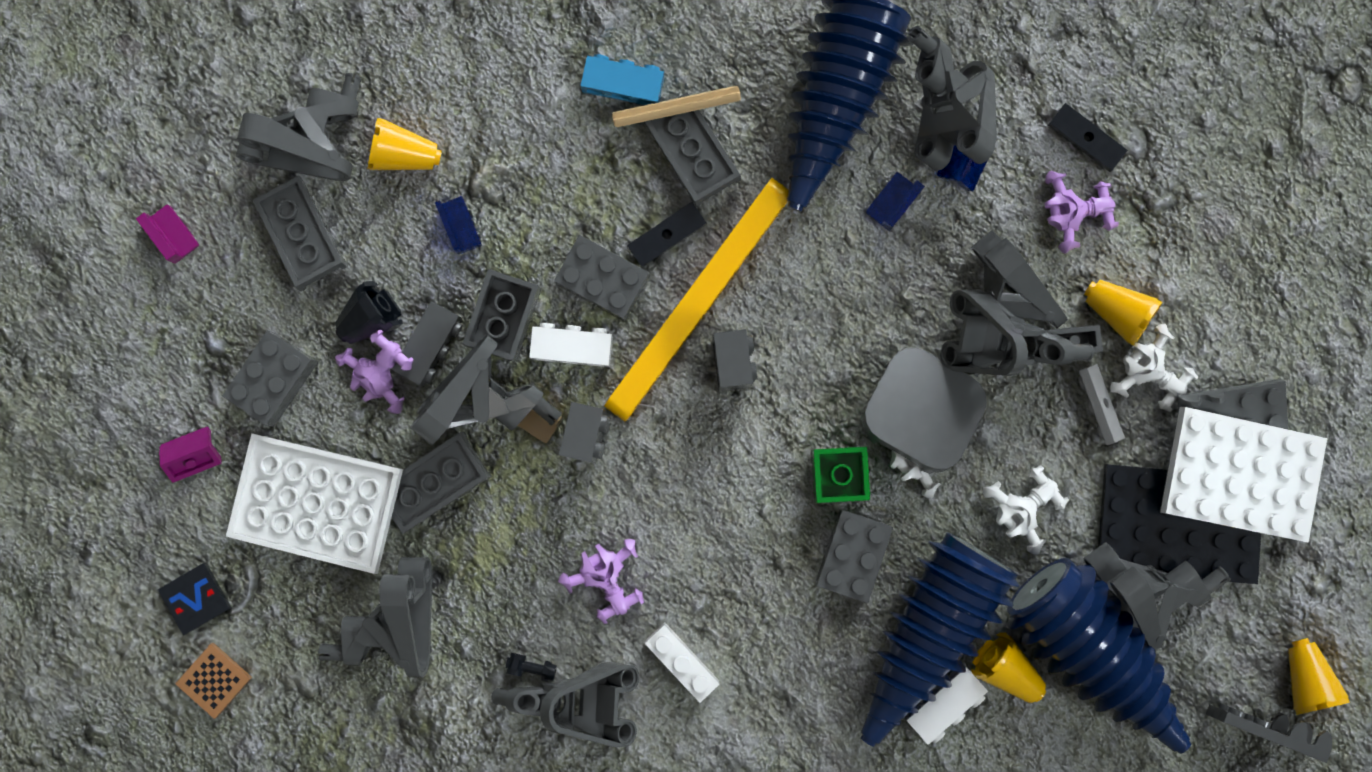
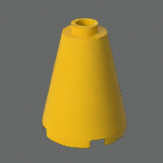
M377 118L367 169L433 170L434 165L439 166L442 150H438L437 144L383 118Z
M1099 280L1097 283L1092 281L1084 293L1087 296L1085 302L1128 344L1133 346L1146 330L1151 319L1163 303L1158 298L1103 280Z
M1006 632L996 634L999 638L995 641L987 640L978 650L979 656L973 659L972 663L976 667L975 670L971 669V672L974 676L1028 703L1040 701L1045 696L1046 683L1013 638Z
M1308 638L1292 642L1293 647L1288 649L1293 706L1296 715L1350 703L1348 694L1315 642L1309 643Z

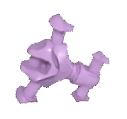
M1054 171L1047 173L1045 182L1047 184L1052 183L1056 193L1044 205L1046 209H1050L1051 217L1047 218L1048 223L1059 231H1064L1063 242L1058 246L1062 253L1066 254L1068 251L1080 247V243L1074 241V231L1079 230V226L1086 216L1095 218L1102 215L1104 221L1102 228L1108 231L1118 227L1119 222H1115L1113 216L1115 202L1109 196L1108 188L1111 187L1110 183L1099 181L1094 186L1098 191L1099 198L1091 197L1088 201H1083L1071 189L1066 190L1062 181L1066 173L1060 174Z
M378 330L370 336L371 342H375L382 349L376 354V360L360 358L358 360L352 356L351 348H347L343 353L336 355L335 359L339 367L346 364L354 369L350 389L355 391L362 386L367 391L362 398L365 402L384 397L391 405L387 410L393 414H399L403 408L404 396L399 399L391 390L393 381L390 368H393L397 362L403 371L411 370L413 358L408 359L402 353L398 343L388 341L382 335L383 331Z
M625 539V547L616 554L597 544L595 547L598 553L588 558L585 551L581 553L582 565L579 569V574L568 577L566 573H562L559 577L558 582L568 590L569 594L572 593L571 587L584 583L585 587L594 586L596 588L599 587L601 590L604 589V598L611 605L602 610L597 609V618L603 624H607L606 619L615 614H625L630 609V606L637 602H640L641 605L644 603L643 592L635 588L634 593L624 597L623 588L616 584L619 572L624 567L622 562L631 554L635 558L638 557L635 549V540Z

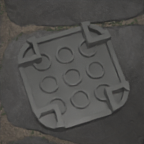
M906 348L899 351L887 364L869 401L863 408L860 418L862 419L863 428L868 435L866 438L872 443L879 442L921 466V471L929 474L944 472L953 467L962 457L985 412L987 404L986 393L981 384L973 377L964 372L950 370L943 365L941 359L919 348Z

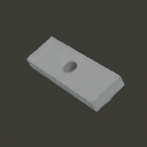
M1098 364L1079 370V383L1081 388L1086 390L1089 398L1088 407L1090 412L1096 417L1099 437L1105 441L1106 445L1124 439L1125 436Z

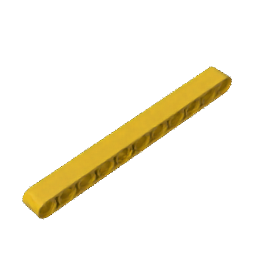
M774 178L769 180L604 405L606 409L624 422L628 420L787 204L788 188Z

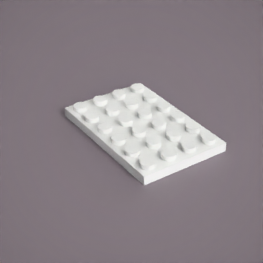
M1180 407L1160 513L1309 542L1327 438L1188 407Z
M251 433L226 537L378 574L403 469Z

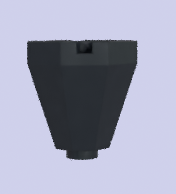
M366 281L360 284L336 320L335 332L341 341L348 342L349 344L369 339L371 334L376 333L378 330H382V334L396 330L403 324L402 319L398 320V317L402 315L400 308L388 291L385 289L379 291L375 288L379 285L375 281Z

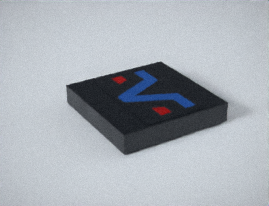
M207 562L202 563L158 589L183 636L232 608Z

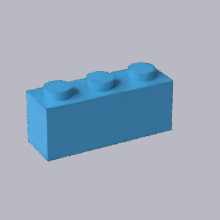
M594 54V57L587 56L581 90L582 93L640 105L658 103L664 82V71H660V68L654 65L640 67L635 66V63L629 60L621 59L619 62L609 60V57L605 55Z

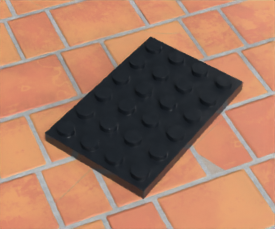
M1104 464L1098 547L1106 542L1113 548L1120 559L1144 566L1151 565L1156 570L1166 573L1187 561L1197 571L1201 579L1221 566L1231 578L1229 582L1258 584L1261 533L1160 513L1168 470Z

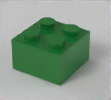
M867 447L811 450L814 503L870 500Z

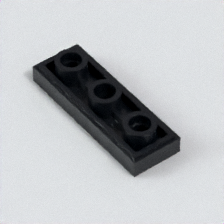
M1066 103L1048 124L1049 127L1109 172L1116 167L1128 151ZM1084 135L1089 136L1090 142L1085 141Z
M690 202L628 244L627 247L643 268L704 227L707 222L693 202ZM668 231L672 234V237L664 239L662 234Z

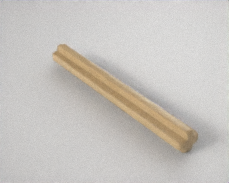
M731 86L616 111L612 113L615 127H621L737 102L741 100L738 86Z

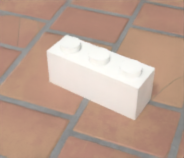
M540 323L539 327H532L529 358L537 361L610 367L613 336L612 334H607L608 329L592 328V332L581 331L580 326L566 325L565 329H555V324Z
M665 622L646 639L645 645L699 703L720 685L719 680Z
M965 665V673L953 671L948 676L952 687L936 686L932 690L936 701L922 700L916 705L918 713H908L904 717L927 745L941 740L945 735V729L951 724L953 726L957 725L964 719V712L971 706L973 708L977 707L985 699L984 695L988 691Z

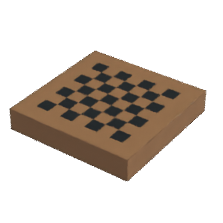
M211 643L175 684L212 718L216 719L253 677L215 643Z

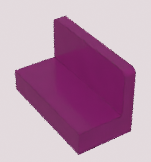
M168 204L152 216L142 213L136 218L169 262L176 264L199 247L198 241L174 209Z
M208 426L159 446L160 467L172 483L222 464L221 456L211 442V430Z

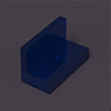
M955 145L950 162L945 168L937 172V176L941 179L955 181L964 190L973 192L987 161L982 164H976L961 153Z
M896 172L866 210V214L890 231L925 186L918 180L913 184L902 174Z
M463 196L442 203L440 200L435 202L451 245L458 255L482 246Z

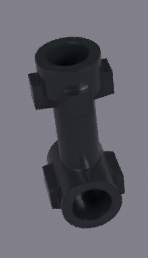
M511 653L510 658L507 657L506 674L522 677V673L527 672L540 675L541 681H554L557 665H553L552 662L545 661L544 665L525 661V655Z

